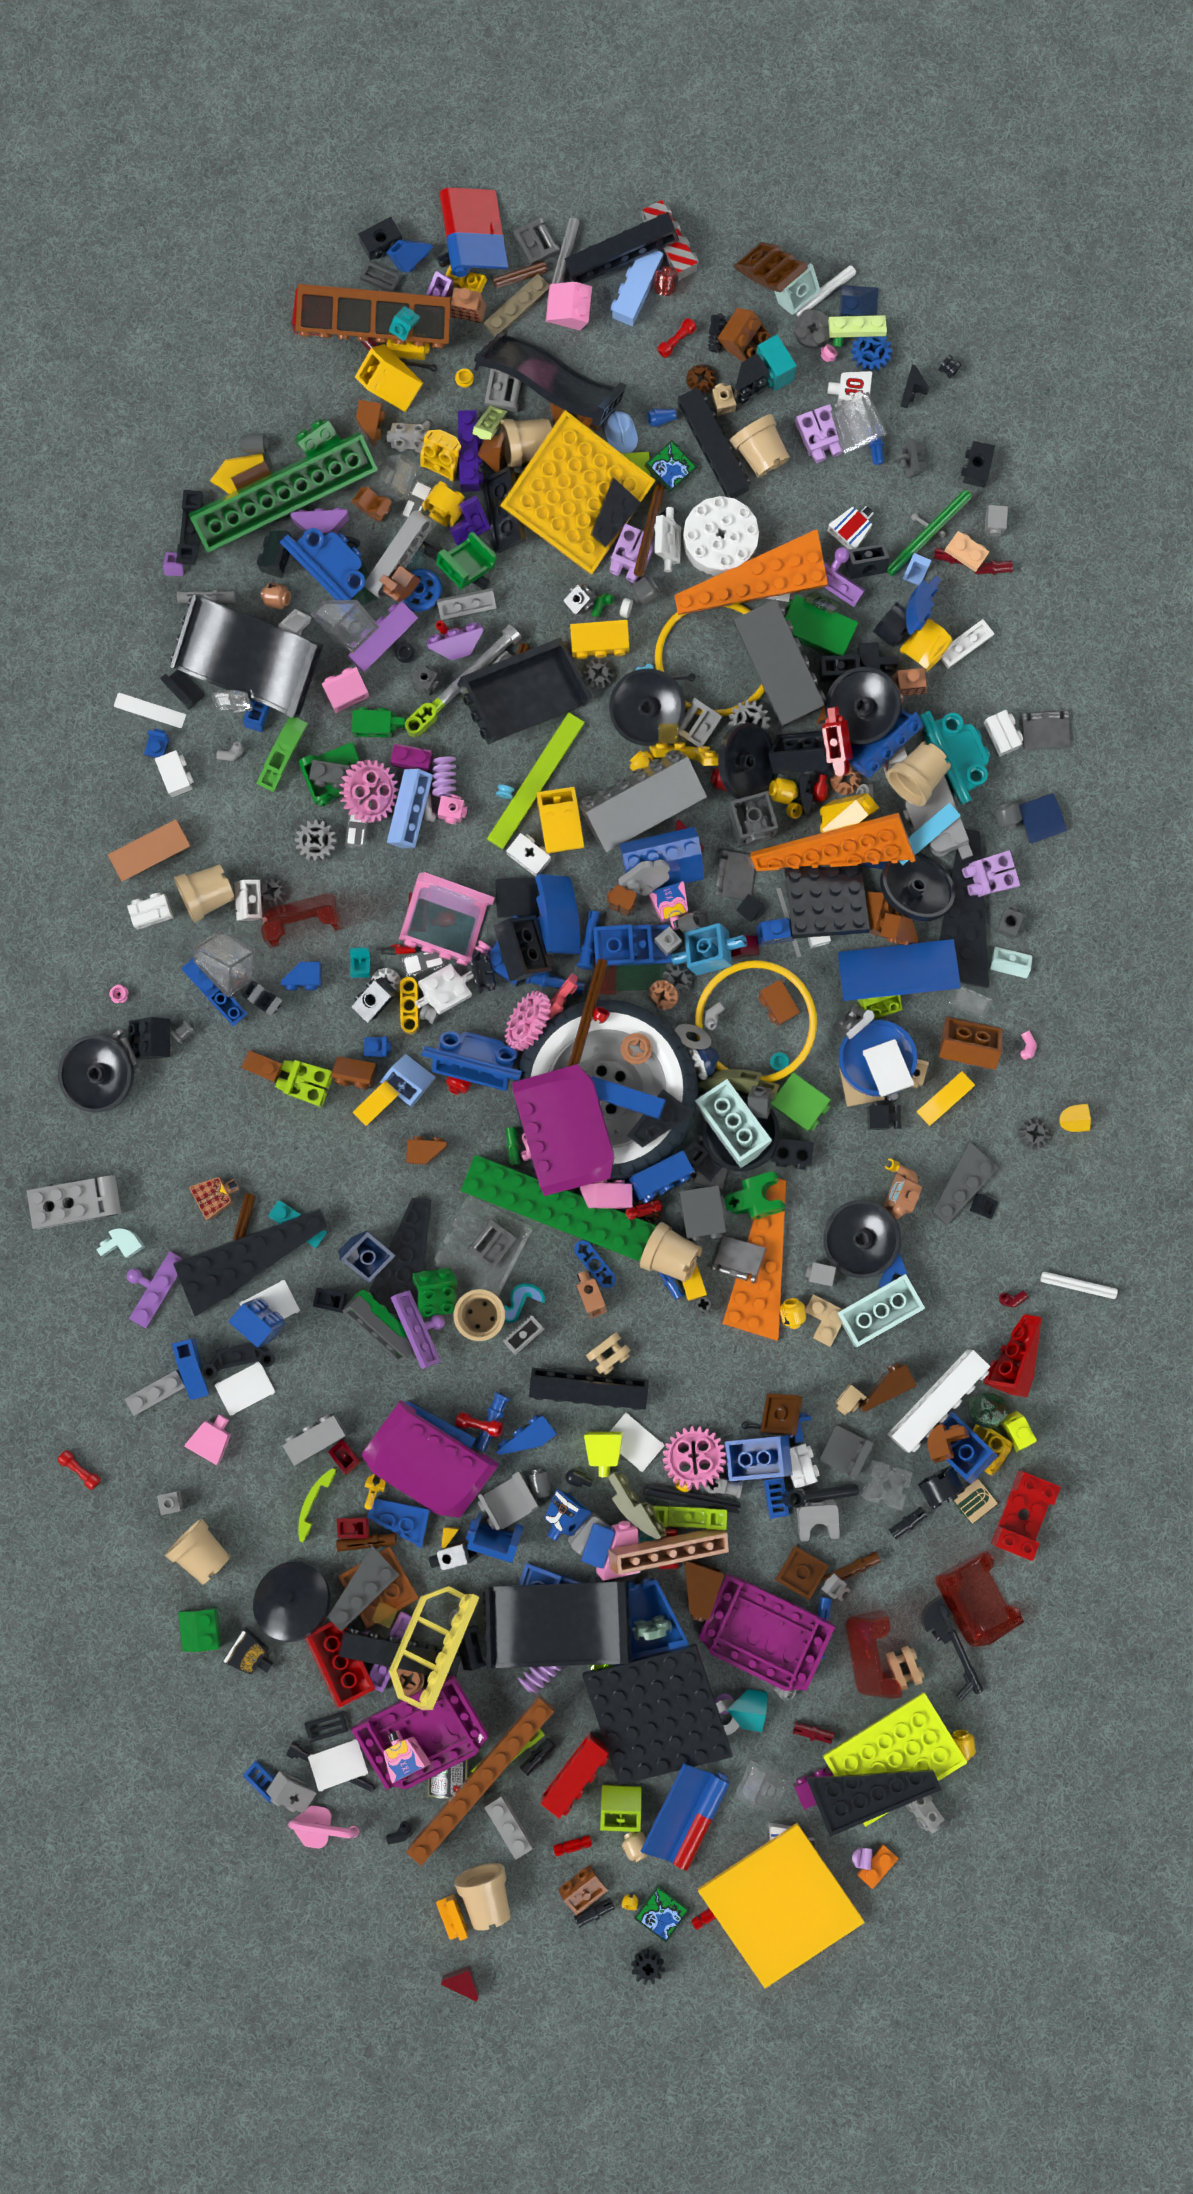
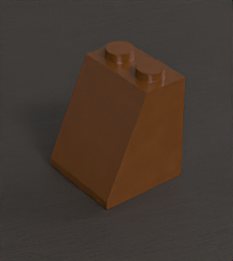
M694 1560L684 1561L689 1612L695 1620L701 1622L704 1619L709 1620L724 1573L720 1569Z

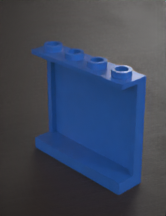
M902 710L897 725L884 739L869 745L851 743L853 758L849 759L850 767L870 778L924 726L918 714L915 712L911 715Z

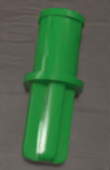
M517 1127L505 1128L509 1165L519 1166L521 1164L519 1151L521 1144L518 1142Z

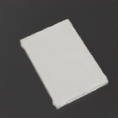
M895 1039L863 1051L881 1097L914 1086V1081L909 1074Z
M281 1280L279 1283L239 1303L241 1306L243 1303L261 1298L268 1303V1308L272 1312H278L284 1319L300 1311L285 1280Z
M259 1362L215 1384L230 1416L275 1393L263 1366Z
M625 1413L610 1431L623 1432L620 1454L641 1472L646 1469L665 1446L663 1442H660L634 1420L629 1413Z
M357 1739L308 1756L318 1791H323L329 1787L368 1774Z

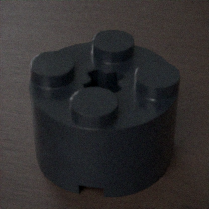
M896 602L872 632L886 644L894 647L907 631L906 609Z
M952 1466L943 1468L935 1472L930 1478H925L918 1483L932 1510L941 1506L945 1500L948 1503L958 1498L957 1495L965 1491Z

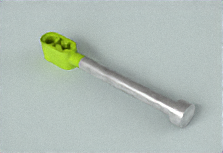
M509 624L502 630L504 635L432 703L421 705L406 720L405 727L411 737L421 736L437 720V713L460 692L457 685L460 677L487 667L511 643L516 645L522 639L513 626ZM426 711L429 712V713L431 712L432 715H431V716H429V715H426V716H425V712H426ZM417 723L420 726L417 730H411V724Z

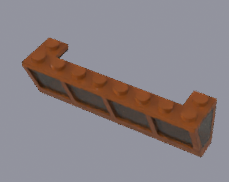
M298 284L296 333H300V337H311V334L317 333L320 338H330V335H338V339L349 340V336L357 337V341L368 342V338H374L378 343H387V340H395V344L406 345V341L414 342V346H425V343L432 344V348L443 349L444 346L449 344L450 297ZM404 306L420 316L418 323L410 330L405 341L389 332L394 316Z

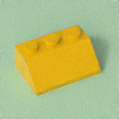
M628 620L570 624L572 656L576 657V659H586L588 656L604 658L608 654L624 656L626 653H629Z

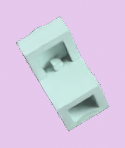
M114 1229L109 1231L113 1239H105L99 1244L101 1247L96 1250L100 1256H106L119 1247L125 1258H130L144 1249L145 1246L134 1232L126 1229Z

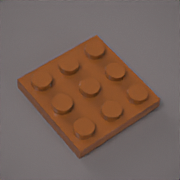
M391 1546L380 1551L379 1554L395 1569L399 1576L359 1614L367 1628L419 1599L417 1592ZM360 1564L338 1576L344 1588L347 1587Z

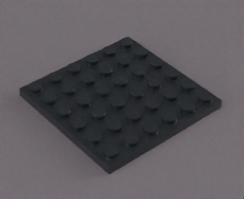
M696 1643L633 1659L631 1664H613L583 1672L582 1677L606 1748L609 1749V1757L619 1785L679 1771L683 1763L695 1767L732 1758L733 1753Z

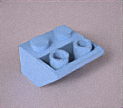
M405 1054L390 1068L380 1083L382 1084L387 1080L399 1093L398 1097L410 1107H413L436 1077Z

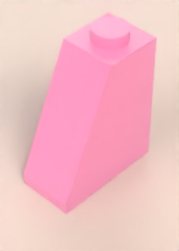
M621 1521L619 1524L612 1525L611 1528L615 1531V1535L610 1549L639 1543L638 1529L630 1521ZM609 1554L604 1568L597 1567L596 1569L597 1574L603 1581L640 1573V1571L621 1575L616 1574L610 1569Z

